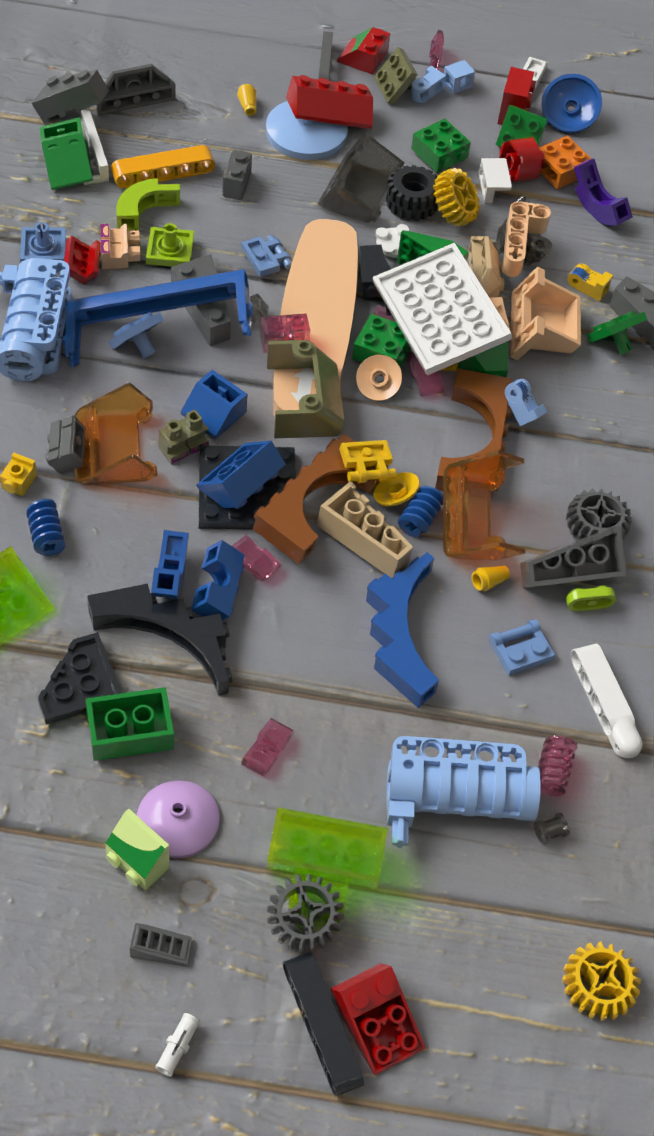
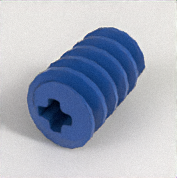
M430 486L419 487V490L412 497L407 508L398 519L400 529L414 538L419 537L421 533H426L429 526L433 523V519L436 518L437 512L441 510V506L445 503L444 495L439 490Z
M51 499L35 501L26 510L33 548L36 553L44 556L59 554L65 548L60 518H58V510L56 509L57 505Z

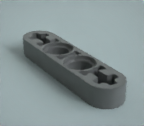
M323 31L319 78L329 80L333 32Z

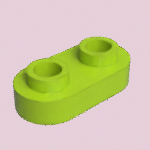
M607 586L590 589L576 588L571 590L566 596L567 606L571 611L604 609L614 605L617 600L614 589Z

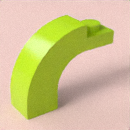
M157 178L140 181L127 188L119 197L116 206L117 229L127 224V231H139V217L145 210L157 206H180V184H158Z

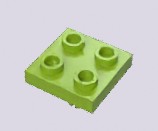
M172 223L165 224L163 228L151 227L146 264L173 267L191 261L194 231L177 229V226Z

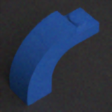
M164 530L158 568H154L151 589L153 597L180 598L186 568L189 533Z

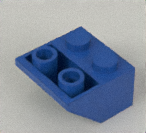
M211 370L195 384L181 409V415L186 418L188 412L196 410L202 417V421L209 428L205 432L216 439L247 412L248 394L214 370Z

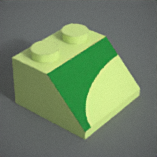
M130 809L126 810L105 842V857L114 868L120 867L126 873L125 876L131 884L136 887L139 885L146 891L170 868L169 844Z

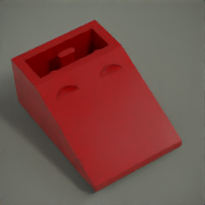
M380 963L330 988L341 1017L373 1075L426 1049L392 966Z

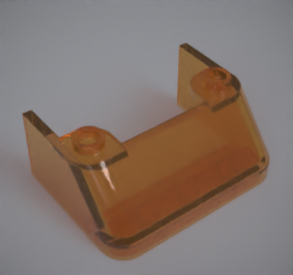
M496 450L451 463L446 467L443 474V550L446 556L454 559L500 560L526 554L524 548L507 544L500 536H491V491L499 489L504 484L506 477L505 469L524 464L523 458Z

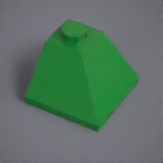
M508 341L458 362L457 368L507 377Z

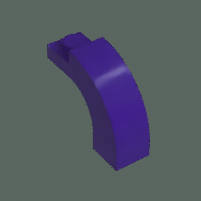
M588 159L574 166L579 185L575 186L578 198L586 211L597 221L605 225H619L633 218L628 198H616L610 195L604 188L595 159Z

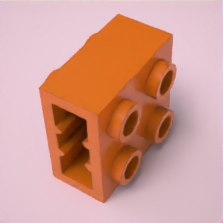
M568 135L539 147L540 151H543L545 155V161L541 163L540 173L556 189L578 181L574 166L592 159Z

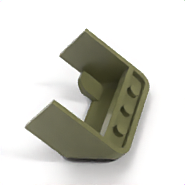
M308 340L268 341L267 369L313 368L316 394H308L300 399L299 410L275 411L274 439L334 437L340 435L344 431L345 419L337 364Z

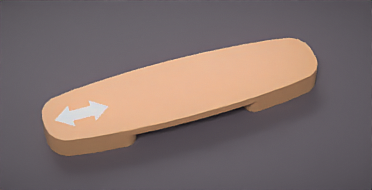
M317 219L305 226L299 240L285 287L276 341L308 340L337 364L339 382L341 384L356 298L358 268L357 234L353 227L345 222ZM313 368L274 369V416L276 410H299V401L303 396L316 394Z

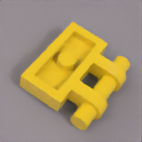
M387 440L341 443L339 450L345 468H355V471L348 472V481L366 483L367 480L377 479L380 482L396 477L395 468L387 469L386 465H391L393 460ZM375 466L376 470H366V467Z

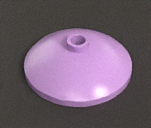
M169 781L156 786L146 794L137 811V816L169 844L170 858L190 857L203 851L214 840L219 828L220 815L215 799L206 789L188 781ZM176 808H181L183 811L181 813H176L173 810Z

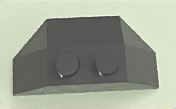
M153 64L112 71L105 82L109 92L101 103L96 105L97 115L100 116L176 100V84Z

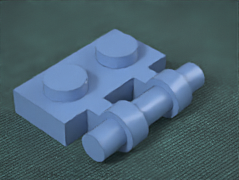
M269 235L266 242H264L261 236L241 242L242 251L259 277L279 272L280 265L284 266L286 270H290L292 265L291 256L283 250V244L274 235Z

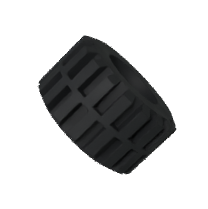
M407 165L403 166V168H397L396 172L391 173L388 180L386 195L388 209H391L393 214H397V217L406 218L409 221L410 219L419 221V219L424 220L428 216H432L438 207V204L435 203L437 201L436 197L433 195L435 193L433 189L435 185L434 180L437 179V175L433 174V171L430 169L426 170L422 166L416 167V165H412L409 167Z

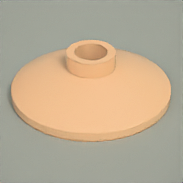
M371 356L365 359L357 370V386L361 393L371 400L383 401L389 399L397 393L401 386V369L396 361L388 356ZM377 376H384V381L382 383H377Z

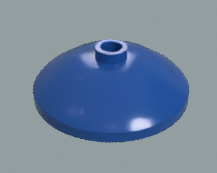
M580 74L562 75L554 79L546 87L541 102L544 117L549 119L548 123L561 132L576 133L583 131L593 125L600 115L602 109L601 92L598 86L586 76ZM572 106L575 110L569 111L568 107Z

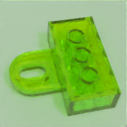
M278 807L266 870L292 874L293 884L296 883L295 876L300 874L302 882L306 881L307 874L312 875L311 882L316 883L318 877H322V887H325L328 883L333 885L329 894L339 892L340 896L334 902H343L344 907L336 912L344 914L349 885L377 890L388 828ZM306 892L309 899L313 893ZM297 894L289 898L288 909L297 906ZM303 902V904H302V909H301V914H299V916H302V915H303V918L307 920V925H308V922H309V917H308V915H307V909H308V908H305V907H304V902ZM329 913L324 914L320 920L313 921L314 933L320 931L327 924ZM294 923L300 930L304 931L300 924Z

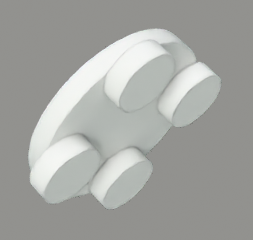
M400 224L396 228L387 229L381 227L376 230V245H382L384 255L397 258L401 231H409L407 225Z

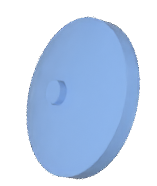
M288 101L276 106L270 112L266 121V135L271 145L284 155L296 159L318 160L337 153L344 146L347 139L348 126L296 119Z

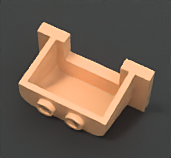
M537 267L512 291L510 357L518 361L530 349L571 354L581 346L580 296L546 279L545 270Z

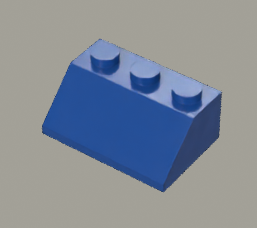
M272 440L244 443L197 483L196 486L223 508L238 509L247 503L248 497L261 491L264 488L263 484L277 477L280 474L279 470L286 464Z

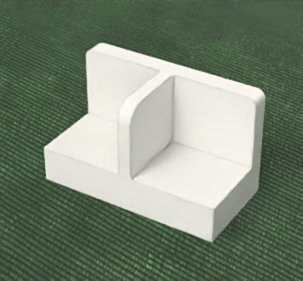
M481 158L479 179L484 203H493L495 191L511 190L512 188L507 161L505 158Z

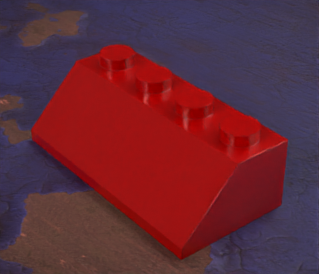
M306 75L292 76L286 99L296 119L372 129L373 95L366 85H352L344 81L332 82L325 78L312 79Z

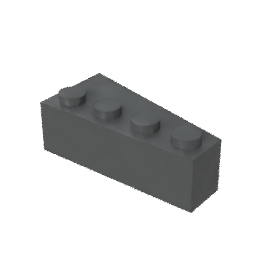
M206 255L171 267V282L217 274L212 255ZM225 300L185 307L209 346L230 340L231 320Z
M621 526L611 527L520 562L522 586L536 587L627 576Z

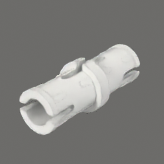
M187 1013L183 1014L174 1034L170 1035L166 1040L167 1046L155 1066L157 1071L169 1077L173 1075V1071L182 1055L188 1052L190 1048L188 1044L197 1026L200 1024L196 1017ZM183 1034L184 1036L180 1044L178 1045L174 1055H172L175 1046L177 1045L181 1035Z

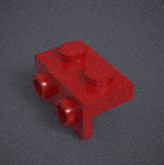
M72 235L66 240L64 261L69 265L70 277L85 285L89 280L94 279L98 275V264L101 256L100 241L96 240L89 246Z

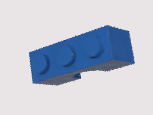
M223 540L208 547L205 553L202 569L212 576L214 582L211 581L196 589L191 610L201 617L220 613L221 619L224 620L231 616L234 609L233 602L239 589L238 582L244 568L245 554Z

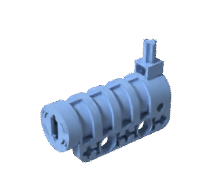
M30 258L22 261L19 266L5 265L4 271L0 272V285L3 286V292L12 293L0 341V372L4 376L16 381H32L41 374H53L58 370L63 348L62 336L65 335L66 301L72 300V290L68 286L70 270L67 262ZM58 271H60V277L56 275ZM47 357H50V358H51V361L49 362V364H46V363H47Z
M400 736L394 741L391 760L387 770L386 796L387 825L392 826V845H396L398 848L408 846L409 827H412L414 812H434L435 814L443 815L461 814L462 816L470 817L488 816L489 818L496 819L515 818L516 820L523 821L536 820L540 803V771L537 766H526V753L519 745ZM401 746H406L407 754H402ZM416 747H420L419 756H416ZM434 747L438 750L439 755L428 757L424 753V749ZM445 749H447V752H446L447 757H446V758L443 757V754H444V750H445ZM456 750H460L462 758H457ZM471 751H474L473 760L470 759ZM481 751H488L492 754L493 760L483 761L478 754ZM499 753H501V756H500V758H502V759H501V762H498V761H497V760H498ZM510 754L514 755L515 759H517L516 762H511Z

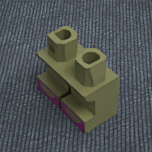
M192 410L187 413L186 418L179 421L173 419L166 422V427L159 430V450L169 463L173 464L189 456V452L192 455L200 451V445L209 446V439L205 436V431L209 430V428L202 421L199 413L196 410Z

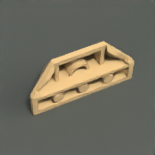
M471 236L468 250L469 267L488 297H499L500 291L504 290V278H501L503 263L499 262L498 251L488 236Z

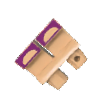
M100 224L102 269L129 268L128 261H140V246H136L140 245L139 231H127V224L122 225L120 229H109V224Z

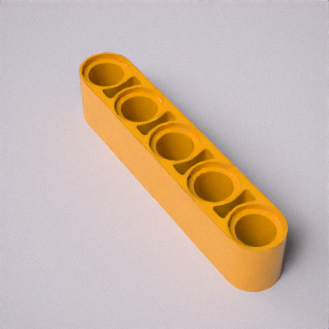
M205 145L119 159L112 163L110 169L116 185L119 188H129L135 183L148 179L158 178V182L207 174L214 170L216 164L210 149Z

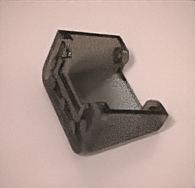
M365 132L346 153L317 204L323 209L365 223L375 222L382 213L379 203L388 188L389 177L392 172H396L397 168H402L405 162Z

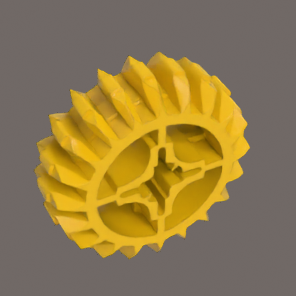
M456 168L448 169L438 175L437 179L434 180L435 185L433 189L435 193L433 195L436 197L437 201L435 203L438 204L442 217H446L447 222L452 223L453 226H465L473 222L479 215L480 205L478 202L480 199L478 198L475 184L471 182V177L468 178L466 172Z
M602 941L597 943L596 948L590 942L586 944L585 949L579 947L575 951L576 955L571 954L569 956V964H565L563 968L566 975L563 976L562 983L568 985L564 989L565 994L573 995L570 999V1005L579 1003V1013L584 1012L586 1009L589 1011L590 1019L594 1018L597 1013L600 1020L604 1021L607 1015L612 1020L616 1019L619 1013L625 1015L628 1012V1007L632 1008L635 1005L636 1001L634 998H638L640 990L637 987L641 984V979L635 977L639 972L638 968L630 967L633 962L632 957L627 959L622 957L624 949L619 950L617 953L613 951V944H610L606 949ZM594 963H602V964H605V965H604V966H598V965H596V964H594ZM614 971L619 975L622 987L620 986L621 983L615 978ZM580 974L583 976V980L588 984L589 991H587L583 986ZM607 974V977L604 980V984L601 983L599 987L596 988V985L599 982L598 979H602L603 976ZM598 996H605V997H607V998H609V999H611V1000H603V999H599V998H597V997H598Z

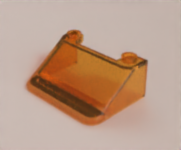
M126 383L82 406L75 413L74 416L85 426L83 467L75 469V478L80 484L145 482L158 476L156 465L151 461L144 462L140 458L138 424L147 423L152 418L153 401L133 384Z

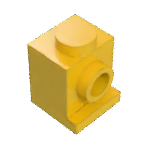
M13 452L11 455L12 459L0 475L1 488L9 493L24 496L37 476L36 462Z

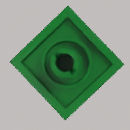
M509 105L495 145L501 147L505 141L534 137L539 146L549 119Z
M634 310L594 326V332L586 336L589 343L613 336L621 355L633 350L626 334L627 328L648 319L645 311L636 314Z

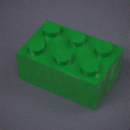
M166 687L85 699L94 761L174 749V730Z

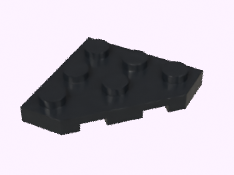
M98 632L72 640L68 647V652L63 660L59 661L50 676V681L46 688L42 689L37 697L46 725L86 713V698L121 694Z

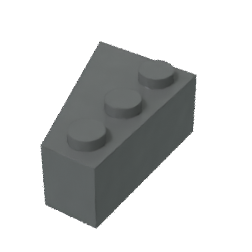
M84 70L78 74L69 73L62 77L53 76L46 81L45 87L31 104L45 124L50 122L51 117L59 114L60 118L67 115L66 111L74 108L78 112L100 104L109 92V89L98 70Z

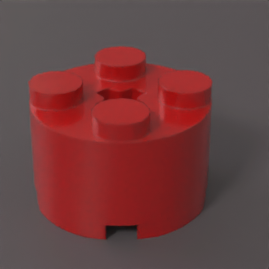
M534 137L505 141L501 145L499 158H505L507 161L511 182L539 178L541 163H544L545 155L543 151H540Z

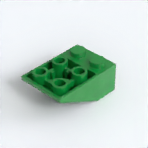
M81 118L39 127L51 189L56 190L93 181L88 139Z
M402 230L397 264L403 265L455 242ZM456 244L467 262L469 252Z

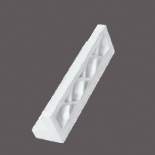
M90 109L81 110L82 123L88 139L90 158L93 159L91 161V168L93 172L98 173V175L93 176V181L86 182L84 185L109 181L108 163Z

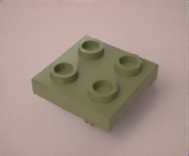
M397 47L380 70H378L374 79L387 103L394 105L406 89L412 90V83L416 80L417 73L404 49Z

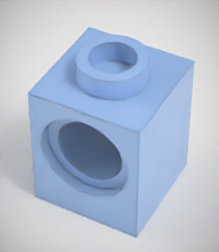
M465 60L445 66V86L452 94L473 87L475 71Z

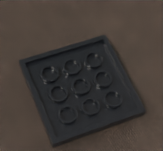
M200 445L199 482L241 446ZM276 447L286 465L279 470L280 474L277 477L263 484L264 488L248 497L247 503L238 509L223 508L199 490L198 529H253L256 521L254 515L259 508L269 505V501L275 493L278 492L280 494L290 479H296L295 447Z

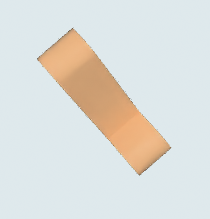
M514 202L511 204L506 226L502 271L505 275L517 277L521 274L526 254L527 233L542 234L546 232L551 211L547 206L527 202Z

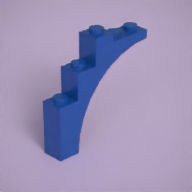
M428 552L420 558L416 557L413 559L407 569L403 572L398 571L393 578H390L385 573L379 579L375 578L367 587L366 602L378 611L371 620L370 635L382 645L375 654L374 669L417 708L422 706L436 693L439 679L426 667L417 653L409 634L407 620L408 605L412 595L419 584L432 571L434 557Z

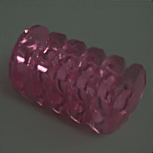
M556 735L545 739L541 757L538 761L540 791L549 796H562L566 793L564 787H567L569 783L567 779L571 775L569 769L573 767L574 751L578 747L574 740Z

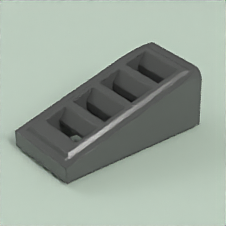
M135 923L130 944V957L187 966L193 937L146 924ZM142 937L147 938L145 947L140 946ZM154 939L159 940L157 950L152 949ZM165 941L171 942L169 953L163 952ZM177 943L182 944L180 956L175 955Z

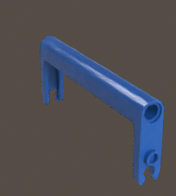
M241 269L66 301V325L62 342L66 358L70 357V367L80 364L81 328L83 325L138 316L149 312L155 313L237 298L239 324L242 323L243 336H251V317L254 316L252 302L250 303L246 271Z

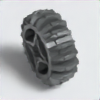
M592 488L589 493L583 490L580 495L576 494L573 501L569 503L566 513L567 527L571 528V535H577V540H580L611 527L621 526L622 539L624 540L625 536L629 533L632 523V517H630L631 509L626 508L627 502H620V496H612V491L607 494L603 492V489L596 492Z
M300 874L296 875L295 884L289 878L285 879L287 889L278 885L276 892L280 896L271 895L270 901L275 905L267 906V912L274 914L267 918V923L271 925L277 924L271 929L272 935L282 932L278 942L282 944L289 939V950L294 948L295 943L300 944V953L304 952L305 945H309L310 951L315 952L316 942L323 949L326 948L327 943L324 937L334 941L336 936L331 930L340 932L342 926L336 921L344 920V914L336 912L343 909V902H334L339 898V892L329 894L333 885L328 883L325 887H322V877H318L316 883L311 882V874H307L305 882H302ZM306 892L319 896L325 904L311 902ZM297 894V906L288 909L286 913H281L284 903L291 896ZM303 902L304 907L308 908V911H312L310 913L308 925L307 920L303 918V915L299 916V914H301ZM329 913L327 924L320 931L314 933L313 921L322 917L323 914ZM289 921L290 924H300L305 935L292 931L285 922Z

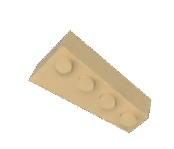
M351 481L320 506L316 526L384 574L386 573L390 578H393L398 571H403L408 566L413 546L394 526H389L384 521V515L380 511L376 512L369 505L367 497L364 494L360 495L356 491V486Z

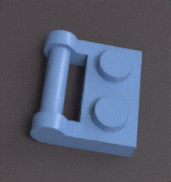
M536 619L530 620L526 625L500 634L495 632L489 635L490 644L508 676L554 660L555 654L544 637L540 624ZM528 634L532 636L530 640L506 648L503 645L505 642Z

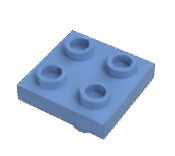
M41 222L36 223L34 227H21L20 263L30 258L64 261L66 227H49L45 222H43V227H41Z
M149 312L137 321L122 326L113 333L114 338L109 341L111 348L115 349L131 340L135 342L143 359L152 355L156 350H154L146 333L164 321V318L160 312L155 315Z

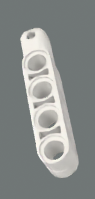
M595 643L572 649L571 661L614 752L623 758L636 757L642 749V739L635 726L633 713L601 647Z

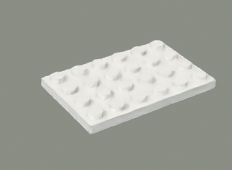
M455 243L373 277L375 286L427 375L512 339L510 330Z

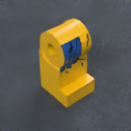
M578 264L568 275L567 281L571 287L601 301L610 289L613 275L606 271L602 275L591 270L586 264Z

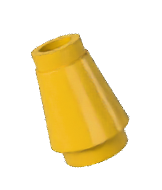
M251 84L241 85L238 88L237 97L245 115L252 116L256 113L257 91Z
M505 565L477 568L471 576L472 584L476 590L486 592L508 580L510 572Z

